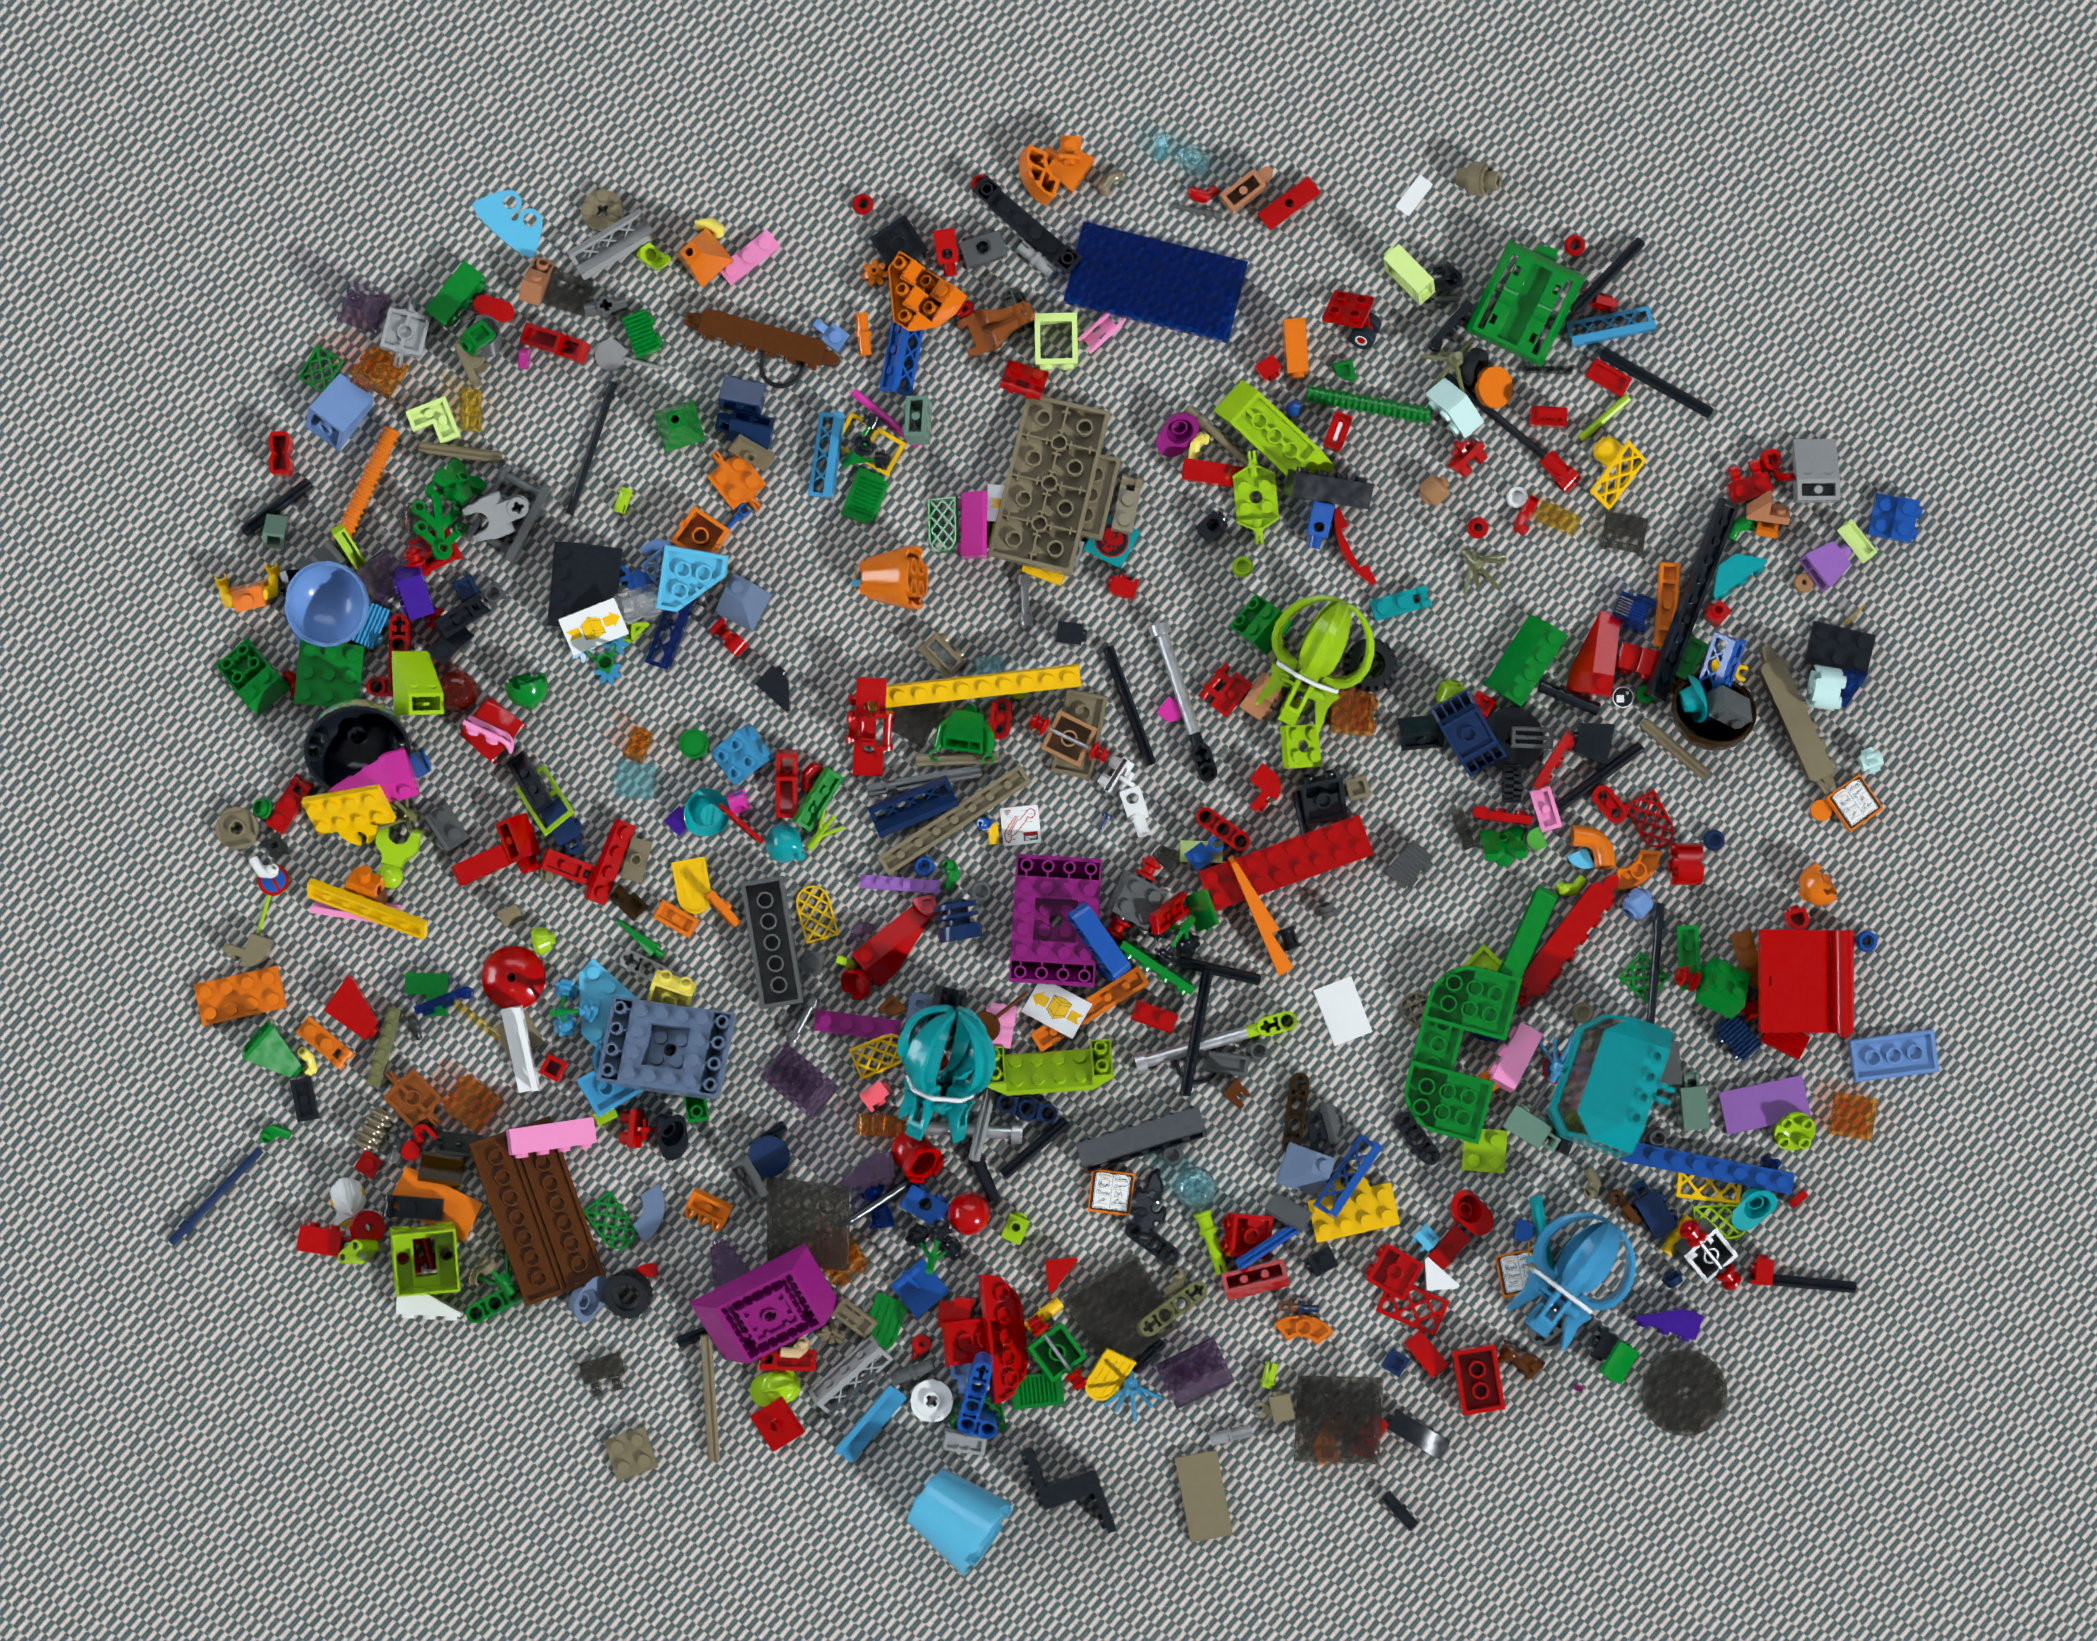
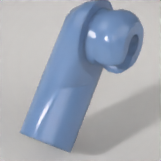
M656 538L640 549L647 557L654 551H658L669 541Z

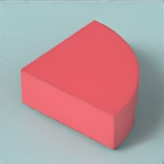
M934 894L913 899L915 906L923 914L928 916L939 915V912L934 913L933 907H937Z

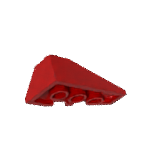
M1606 611L1599 612L1586 640L1569 669L1567 690L1604 698L1611 697L1621 614Z

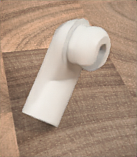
M258 856L249 860L250 865L260 878H274L278 875L279 867L276 864L263 865Z

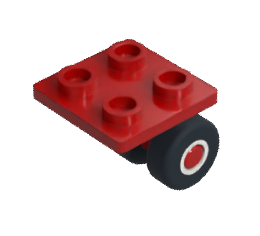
M1339 290L1333 292L1322 316L1323 322L1354 327L1349 338L1351 343L1359 349H1369L1373 346L1376 340L1375 333H1379L1382 325L1380 318L1370 313L1375 302L1374 297Z

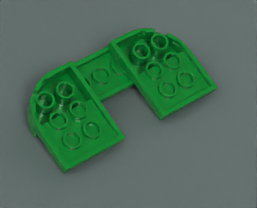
M1465 965L1447 971L1435 982L1427 999L1405 1083L1407 1107L1421 1126L1438 1134L1479 1144L1495 1082L1453 1071L1464 1030L1506 1041L1522 978L1485 969L1480 966Z

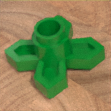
M458 458L450 461L446 469L440 468L432 477L437 484L443 487L445 499L450 502L458 501L462 505L468 503L473 494L479 495L487 487V484L480 477L468 475L466 465Z
M1521 826L1509 827L1501 834L1493 829L1479 831L1481 845H1484L1483 855L1485 861H1495L1499 866H1508L1514 858L1527 857L1526 843L1522 842L1523 830Z

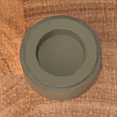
M1579 1002L1573 1006L1571 1014L1576 1022L1584 1024L1593 1018L1594 1011L1590 1004Z

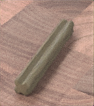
M421 441L418 447V451L423 454L501 463L503 454L500 451Z
M1646 718L1641 722L1640 728L1699 778L1705 779L1710 773L1708 768L1651 720Z
M983 751V754L972 752L933 753L932 757L934 759L940 758L937 762L932 761L929 754H917L915 756V764L917 767L982 764L985 751ZM992 751V755L995 758L994 764L999 763V752ZM989 757L985 758V764H992V759Z

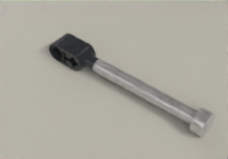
M1169 621L1149 627L1151 637H1156L1192 745L1191 757L1198 778L1204 783H1210L1217 777V768L1210 747L1204 743L1168 635L1172 631ZM1198 747H1201L1202 750L1206 749L1207 753L1204 754L1205 761L1210 759L1211 763H1204L1200 767L1198 766V763L1202 762L1200 755H1195ZM1204 767H1210L1213 770L1212 778L1206 779L1202 776L1201 771Z

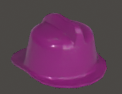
M1185 411L1171 414L1156 438L1158 451L1166 457H1176L1182 454L1199 431L1198 420Z

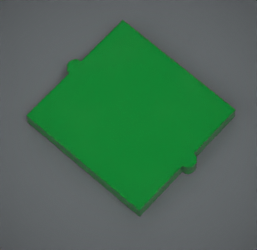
M1207 889L1199 892L1197 890L1193 891V894L1185 898L1190 915L1196 919L1194 923L1196 932L1204 929L1208 931L1212 926L1219 924Z
M1617 1340L1599 1373L1606 1376L1607 1380H1613L1621 1385L1640 1352L1634 1350L1629 1343L1624 1344Z

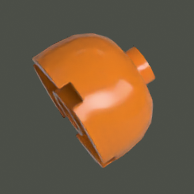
M1818 863L1810 865L1801 873L1798 893L1803 901L1808 900L1815 906H1825L1837 900L1838 897L1835 896L1837 891L1827 874L1824 875L1820 872L1823 868Z

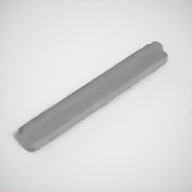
M987 1087L984 1089L969 1153V1160L976 1162L980 1161L996 1094L995 1090Z

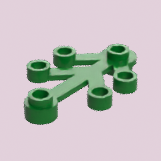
M431 481L425 487V494L428 498L432 499L433 517L425 510L424 502L420 500L415 501L411 505V511L424 521L415 523L413 531L431 545V553L434 558L446 560L452 554L451 545L458 537L463 536L467 532V526L462 522L457 523L453 527V532L446 539L444 530L456 517L463 514L462 509L465 506L456 502L451 507V511L443 518L440 497L443 494V487L435 481ZM416 505L420 506L421 510H418ZM455 507H458L460 512L456 511ZM427 524L435 531L436 538L427 531ZM418 525L422 526L423 531L419 530Z

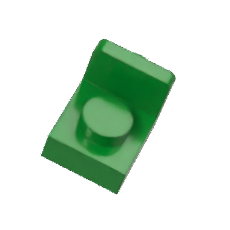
M481 320L463 332L459 344L465 352L474 357L480 348L495 339L496 334Z

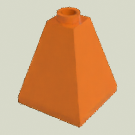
M705 228L675 255L702 288L734 260L708 228Z

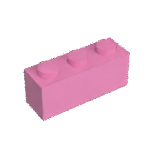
M1522 1022L1517 1026L1513 1025L1507 1035L1510 1038L1507 1045L1503 1044L1498 1052V1055L1501 1056L1498 1063L1494 1062L1488 1072L1491 1075L1489 1080L1494 1081L1495 1085L1507 1092H1513L1543 1034Z

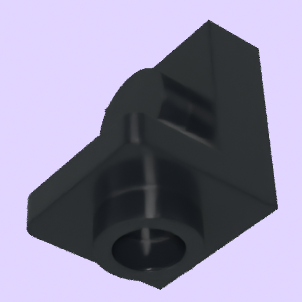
M1330 1246L1306 1257L1308 1260L1305 1263L1310 1275L1314 1273L1316 1277L1339 1266Z

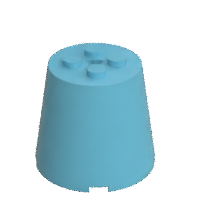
M943 1468L935 1477H931L927 1481L922 1494L916 1496L912 1502L913 1508L907 1517V1522L960 1574L965 1576L970 1571L968 1567L970 1565L974 1567L991 1546L1003 1528L1000 1524L1004 1517L1007 1519L1010 1516L1014 1504Z

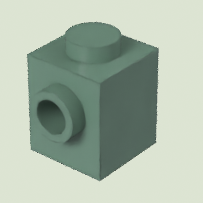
M267 514L263 528V547L284 549L288 534V516Z

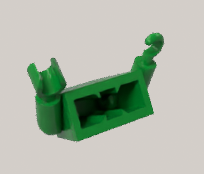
M967 704L964 711L954 710L951 716L944 719L938 725L933 742L935 748L929 753L932 761L937 762L940 760V758L934 759L932 753L934 751L939 752L941 747L983 754V751H985V755L982 758L983 766H985L984 760L987 757L992 759V766L994 765L995 758L992 755V751H994V733L989 723L984 721V715L976 713V706Z

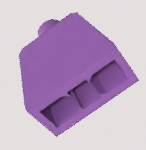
M1832 541L1807 553L1798 561L1819 589L1824 592L1833 586L1851 566L1847 556L1853 553V550L1847 543L1838 546L1836 542Z

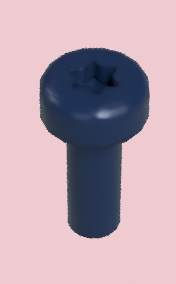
M1106 812L1102 813L1103 819L1097 829L1101 832L1108 819L1111 820L1112 818Z

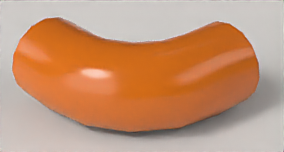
M1584 825L1571 826V846H1583L1590 849L1594 856L1595 869L1604 870L1616 867L1613 845L1604 833L1594 827Z

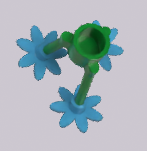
M624 635L602 645L604 649L610 648L609 652H600L596 656L590 651L592 649H589L574 656L572 655V658L575 659L580 656L581 662L584 663L586 655L589 656L592 661L597 663L599 668L594 674L602 675L600 683L602 684L608 679L610 685H613V677H622L620 673L616 672L621 667V664L613 665V656L616 650L623 655L622 647L629 646V643L622 641L625 637Z

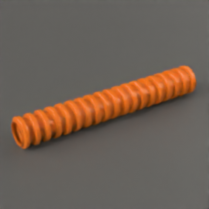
M388 426L382 427L383 433L380 432L379 435L381 437L380 439L377 438L378 443L374 445L375 450L371 451L372 456L368 458L370 461L369 463L366 462L365 465L367 467L363 469L364 474L360 475L361 480L357 482L359 485L358 487L355 486L354 489L356 491L352 493L353 498L349 499L350 504L346 506L348 509L343 512L345 514L344 517H341V523L351 539H353L352 534L356 532L355 527L359 526L357 524L358 521L362 519L360 516L364 515L363 510L367 509L366 503L370 502L369 497L373 495L372 490L375 491L376 488L374 486L375 484L378 485L377 479H380V473L384 472L383 466L386 467L387 464L385 462L386 460L389 461L388 456L392 454L391 449L395 448L394 443L398 441L396 438L401 435L398 431Z

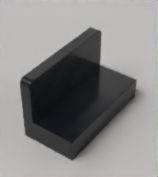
M1434 715L1398 719L1401 751L1444 747V733Z

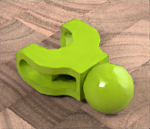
M391 826L378 831L375 843L382 854L381 863L383 865L378 868L376 874L383 877L386 890L395 889L401 884L403 880L401 869H404V865L408 860L418 854L422 839V831L420 829H413L408 840L403 844H395L391 841Z

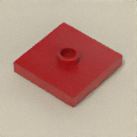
M783 1396L750 1416L773 1452L806 1432Z

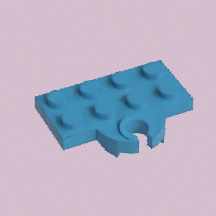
M600 1043L592 1054L594 1070L576 1080L598 1118L644 1091L623 1088L596 1080L602 1052V1045Z

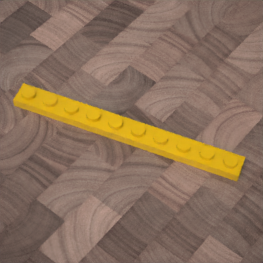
M1079 664L890 684L887 685L886 708L1080 687L1082 685ZM868 701L870 710L877 708L875 702Z

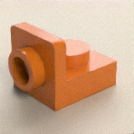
M1060 136L1058 162H1062V165L1075 166V163H1080L1081 136Z

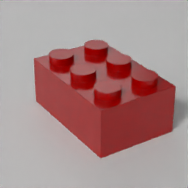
M1489 1343L1452 1349L1451 1356L1461 1414L1465 1416L1506 1409L1495 1344Z

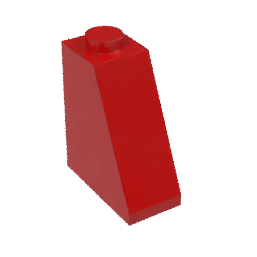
M348 975L323 1011L364 1040H368L370 1037L373 1039L380 1030L378 1027L380 1020L356 979L352 975Z

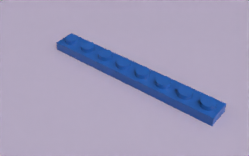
M1641 1142L1637 1143L1631 1155L1621 1158L1623 1162L1790 1195L1795 1178V1173Z

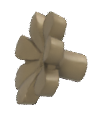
M831 1321L829 1327L823 1326L816 1335L822 1341L829 1340L828 1343L830 1345H835L836 1342L843 1344L845 1333L838 1331L837 1322Z

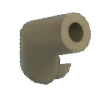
M1122 170L1106 173L1102 176L1097 184V189L1101 196L1110 194L1109 188L1112 183L1124 180Z
M1590 1167L1584 1170L1588 1183L1583 1194L1587 1199L1595 1198L1602 1185L1594 1167Z

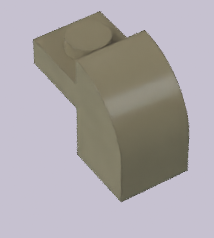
M250 933L245 948L224 943L222 951L226 952V957L239 960L242 957L240 966L254 967L267 959L274 940Z

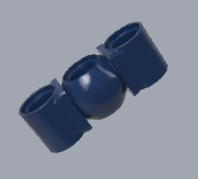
M1002 1094L997 1100V1107L1000 1111L1016 1115L1025 1122L1036 1120L1051 1123L1057 1118L1058 1112L1054 1105L1043 1103L1042 1101L1039 1102L1032 1095L1019 1097ZM1004 1097L1011 1098L1013 1102L1012 1107L1009 1109L1002 1108L1000 1105L1001 1099ZM1030 1102L1034 1107L1033 1112L1024 1114L1021 1110L1022 1104ZM1050 1107L1054 1110V1116L1051 1119H1045L1042 1116L1044 1108Z

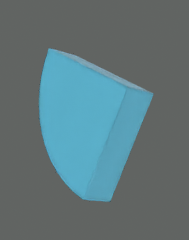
M1587 848L1566 856L1569 862L1578 868H1594V863Z

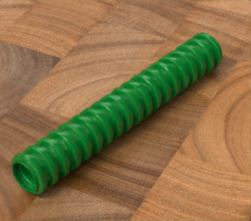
M1312 384L1308 386L1306 403L1312 401L1313 404L1317 402L1319 405L1326 404L1327 407L1332 405L1333 408L1338 406L1339 409H1342L1344 407L1345 410L1352 409L1354 412L1359 410V413H1362V411H1365V414L1370 412L1372 415H1375L1376 413L1380 417L1385 415L1386 418L1388 416H1391V419L1397 417L1398 420L1402 418L1404 421L1411 420L1412 423L1417 421V424L1424 422V425H1427L1430 419V406L1424 408V405H1420L1418 407L1417 404L1413 406L1411 403L1404 404L1403 401L1398 403L1397 400L1392 402L1391 399H1388L1386 401L1385 398L1378 399L1376 396L1371 398V395H1368V397H1365V394L1360 396L1358 393H1355L1354 395L1350 391L1349 393H1345V390L1339 392V389L1333 391L1332 388L1328 390L1326 387L1319 388L1318 385L1313 387Z

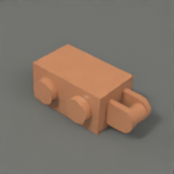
M1268 166L1263 167L1258 172L1252 169L1220 195L1219 200L1233 216L1266 190V183L1271 180L1273 170Z

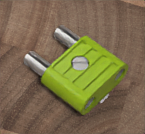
M354 1239L351 1243L346 1242L344 1244L345 1248L339 1253L338 1261L341 1264L362 1265L365 1262L372 1263L374 1261L373 1255L377 1251H386L387 1246L384 1243H378L376 1240Z

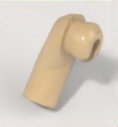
M803 1336L798 1339L793 1347H781L780 1357L801 1358L809 1350V1339Z

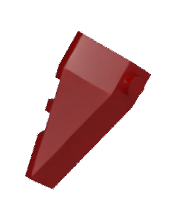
M914 904L851 955L874 983L880 987L897 973L932 917L920 912Z

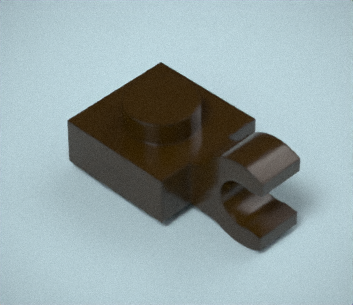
M618 885L614 892L610 894V898L613 901L621 903L619 908L632 921H635L649 907L635 892L630 895L622 885Z

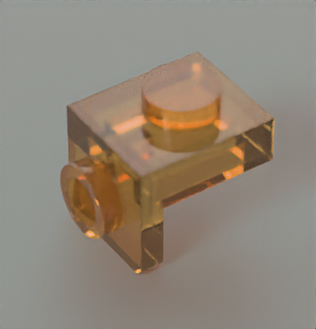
M634 726L623 751V757L643 764L652 744L653 733L645 728Z

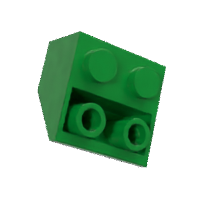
M1255 594L1229 627L1254 648L1267 656L1272 650L1271 637L1275 622L1283 612ZM1291 620L1284 627L1282 637L1292 626L1293 622Z

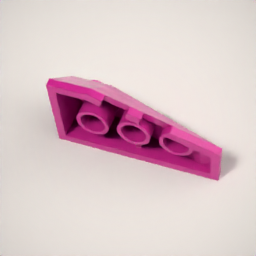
M405 747L383 753L372 764L365 765L355 775L348 776L330 788V792L379 784L388 802H394L395 800L401 801L419 795V781Z

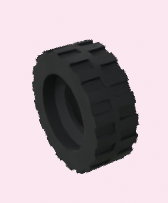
M624 1269L619 1273H615L604 1287L603 1297L605 1298V1305L608 1306L609 1311H612L615 1316H619L622 1319L639 1317L650 1306L653 1299L651 1282L644 1274L642 1275L637 1270ZM628 1284L636 1288L638 1299L635 1303L628 1304L620 1299L618 1292L622 1285Z

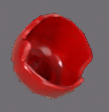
M855 968L846 970L841 974L842 990L845 993H851L852 1000H864L868 997L872 988L870 977L865 971Z

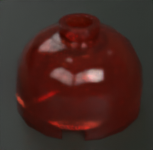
M451 671L439 680L446 710L453 713H463L470 710L476 704L479 696V686L470 674L464 671Z

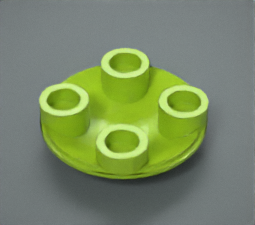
M1792 1112L1778 1120L1774 1127L1773 1135L1781 1149H1807L1811 1146L1816 1127L1809 1115L1802 1112Z

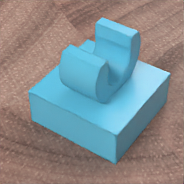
M1425 1223L1415 1233L1411 1242L1419 1241L1422 1244L1419 1251L1423 1252L1425 1249L1430 1251L1440 1238Z

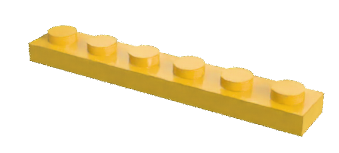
M310 878L307 883V896L310 899L422 940L428 934L427 920L419 916L405 913L400 909L386 906L381 902H375L362 895H356Z

